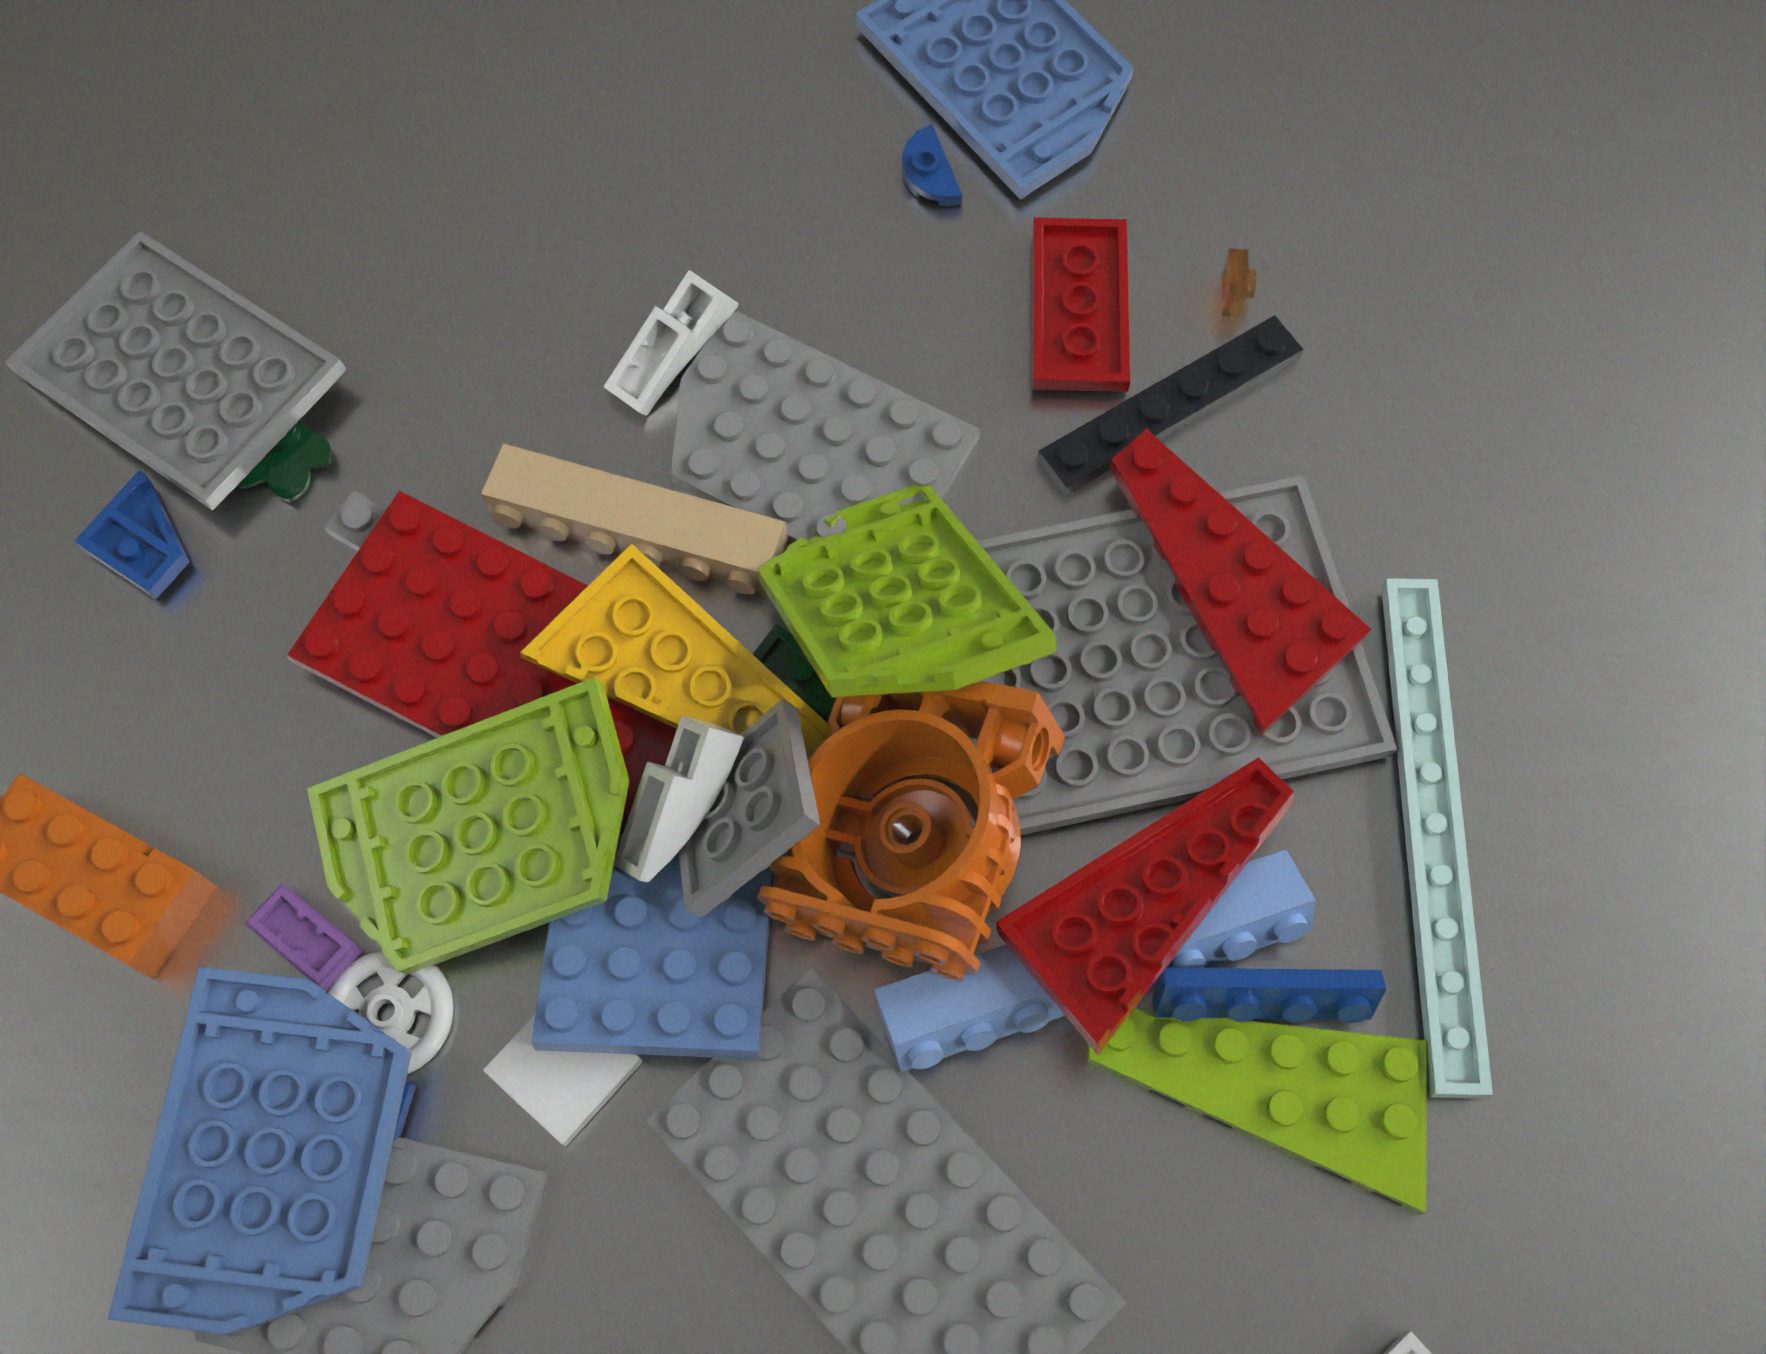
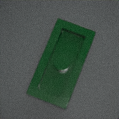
M775 624L753 652V655L828 723L837 697H831L793 635Z

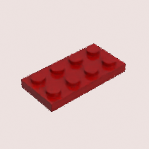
M1034 217L1032 230V390L1128 392L1131 378L1127 219Z

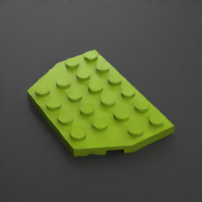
M911 485L834 512L838 515L826 518L823 521L832 528L838 519L842 517L846 523L845 532L826 537H820L817 534L809 541L800 537L790 544L784 553L774 556L758 568L761 586L831 697L956 690L970 684L979 683L986 678L1015 667L1027 665L1034 660L1057 652L1055 633L930 485L922 487ZM922 493L925 499L902 506L898 504V502Z
M593 677L307 788L328 889L338 900L343 901L361 922L359 926L370 939L378 942L382 947L383 955L398 972L411 974L606 902L629 786V777L603 682Z

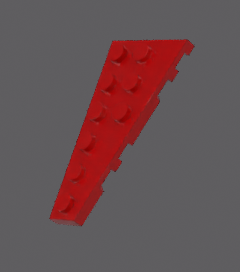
M1147 429L1112 458L1110 464L1112 474L1136 516L1142 518L1154 539L1153 546L1161 560L1165 559L1176 578V587L1211 649L1218 652L1230 673L1229 680L1238 696L1242 695L1254 716L1252 721L1261 736L1264 735L1368 636L1371 628Z
M1258 757L996 921L997 934L1097 1055H1099L1293 805L1294 791Z

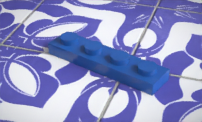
M1165 968L1159 976L1152 997L1155 1018H1175L1179 1021H1194L1200 1018H1230L1236 1022H1246L1253 1019H1285L1289 1022H1303L1309 1019H1339L1342 1022L1355 1023L1362 1020H1372L1387 988L1382 970Z

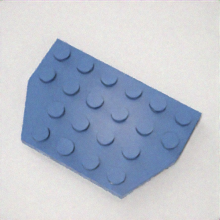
M876 0L855 13V26L1020 200L1092 153L1132 79L1134 67L1066 0Z
M199 966L108 1320L234 1335L362 1288L412 1052L309 979Z

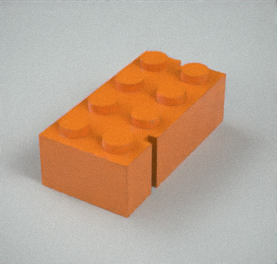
M19 773L0 799V892L128 966L155 979L217 886L189 866L156 848H152L142 840Z

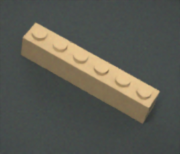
M504 443L481 492L491 517L506 527L518 528L520 525L537 529L542 535L552 540L565 541L566 538L583 542L590 549L602 554H612L613 551L622 553L629 545L633 544L657 567L664 565L678 569L686 577L697 581H705L707 578L726 583L731 589L743 594H754L755 591L766 594L761 586L758 568L774 556L784 553L788 546L785 521Z

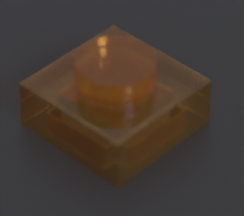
M1229 249L1221 276L1222 316L1241 317L1246 298H1253L1255 294L1256 269H1249L1248 250Z

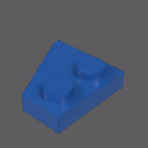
M140 470L74 541L84 552L154 599H157L189 563V559L152 482Z

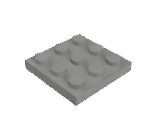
M783 699L740 734L744 737L732 770L717 799L696 831L678 851L685 910L700 918L704 917L721 902L726 901L735 891L759 872L767 869L773 861L800 840L805 839L820 825L798 709Z

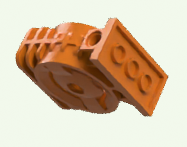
M981 681L956 690L837 697L828 719L833 735L825 740L808 760L820 825L805 839L792 846L787 856L781 855L770 864L769 868L779 879L776 887L762 886L760 888L757 898L765 905L763 912L776 920L785 922V931L805 940L815 941L817 934L833 938L832 943L835 946L849 952L863 954L865 947L882 951V958L903 967L911 968L914 961L932 965V972L954 981H963L965 974H978L981 962L974 955L977 943H987L992 932L984 922L986 915L990 910L999 909L1001 897L1012 880L1019 859L1021 830L1013 800L1039 786L1049 754L1060 755L1065 735L1039 692ZM971 738L978 739L976 746L970 740ZM930 779L944 780L965 790L974 799L979 809L976 824L971 811L955 791L943 783ZM859 798H871L872 800H871V802H867V801H862V800H858V799H859ZM922 830L920 837L914 843L905 845L906 840L913 832ZM837 849L855 853L858 864L866 877L879 890L893 896V898L877 899L871 895L858 878L854 862L850 858L837 857Z

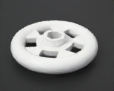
M377 950L363 955L352 962L334 981L328 993L354 1012L359 1010L360 1016L412 1052L408 1075L428 1063L444 1044L453 1020V996L449 983L442 971L436 965H432L411 973L412 976L416 977L424 985L419 993L412 998L405 990L398 987V984L407 974L398 972L383 955L382 950ZM378 973L383 981V986L375 988L364 998L357 986L368 977ZM386 1003H392L394 1005L392 1017L386 1021H379L377 1017L379 1008ZM418 1011L431 1015L429 1025L421 1038L407 1033Z

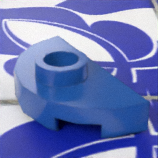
M930 124L916 131L906 142L902 154V173L905 184L915 196L920 197L922 195L927 199L939 201V206L962 205V192L933 125Z

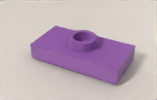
M283 882L244 923L306 978L325 991L332 986L340 974L363 952L357 944Z

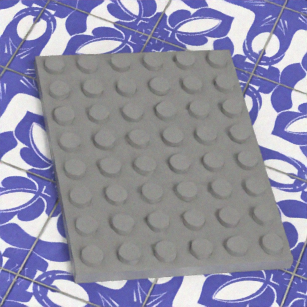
M1304 475L1218 492L1349 609ZM1133 509L976 540L1055 633L1057 652L1034 660L1027 665H1021L982 680L1039 692L1065 735L1060 755L1049 754L1039 786L1013 800L1019 817L1021 835L1189 800L1258 757L1283 780L1391 757L1396 752L1397 747L1361 643L1261 736L1252 721L1254 716L1242 695L1238 696L1229 680L1230 673L1218 652L1211 649L1175 585V576L1165 559L1161 560L1153 546L1154 539L1142 518L1137 517ZM971 738L970 740L976 746L978 739Z

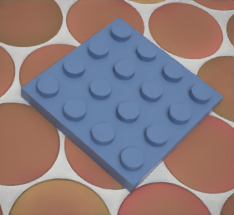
M618 841L617 849H616V854H617V851H618V848H619V845H620V842H621V841ZM679 853L649 882L639 881L613 865L606 902L549 922L531 1040L534 1050L759 1059L770 916L763 912L765 905L758 900L757 896L762 886L773 887L774 872L769 867L759 872L735 891L726 901L721 902L704 917L700 918L685 910Z

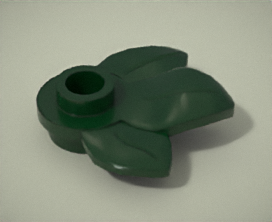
M299 420L287 432L288 435L280 440L238 484V487L245 489L267 481L269 487L279 498L288 502L295 501L308 489L311 480V468H320L331 463L332 451L330 444L321 433L306 430L303 423Z

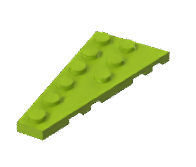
M1134 1008L1099 1055L1088 1044L1087 1063L1148 1091L1153 1090L1182 1103L1185 1108L1204 1116L1206 1114L1232 1126L1233 1130L1312 1166H1319L1335 1173L1366 1191L1376 1192L1394 1200L1419 1215L1426 1213L1427 1040L1256 1021L1236 1022L1229 1018H1200L1194 1021H1179L1175 1018H1155L1154 1010Z

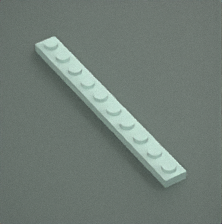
M1386 578L1381 588L1424 1040H1427L1430 1098H1488L1493 1095L1438 579Z

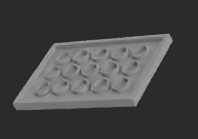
M141 231L5 361L14 373L211 510H214L347 371L341 359Z

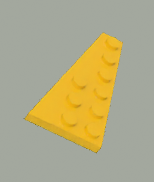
M633 544L629 545L520 652L521 658L575 683L596 677L603 682L608 698L676 729L678 728L681 715L717 724L740 735L783 699L798 709L808 760L819 746L833 735L829 724Z

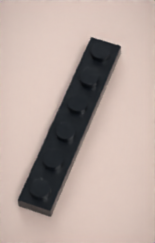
M1274 315L1038 450L1037 460L1062 494L1066 496L1109 471L1112 458L1146 429L1161 441L1300 360L1304 349Z

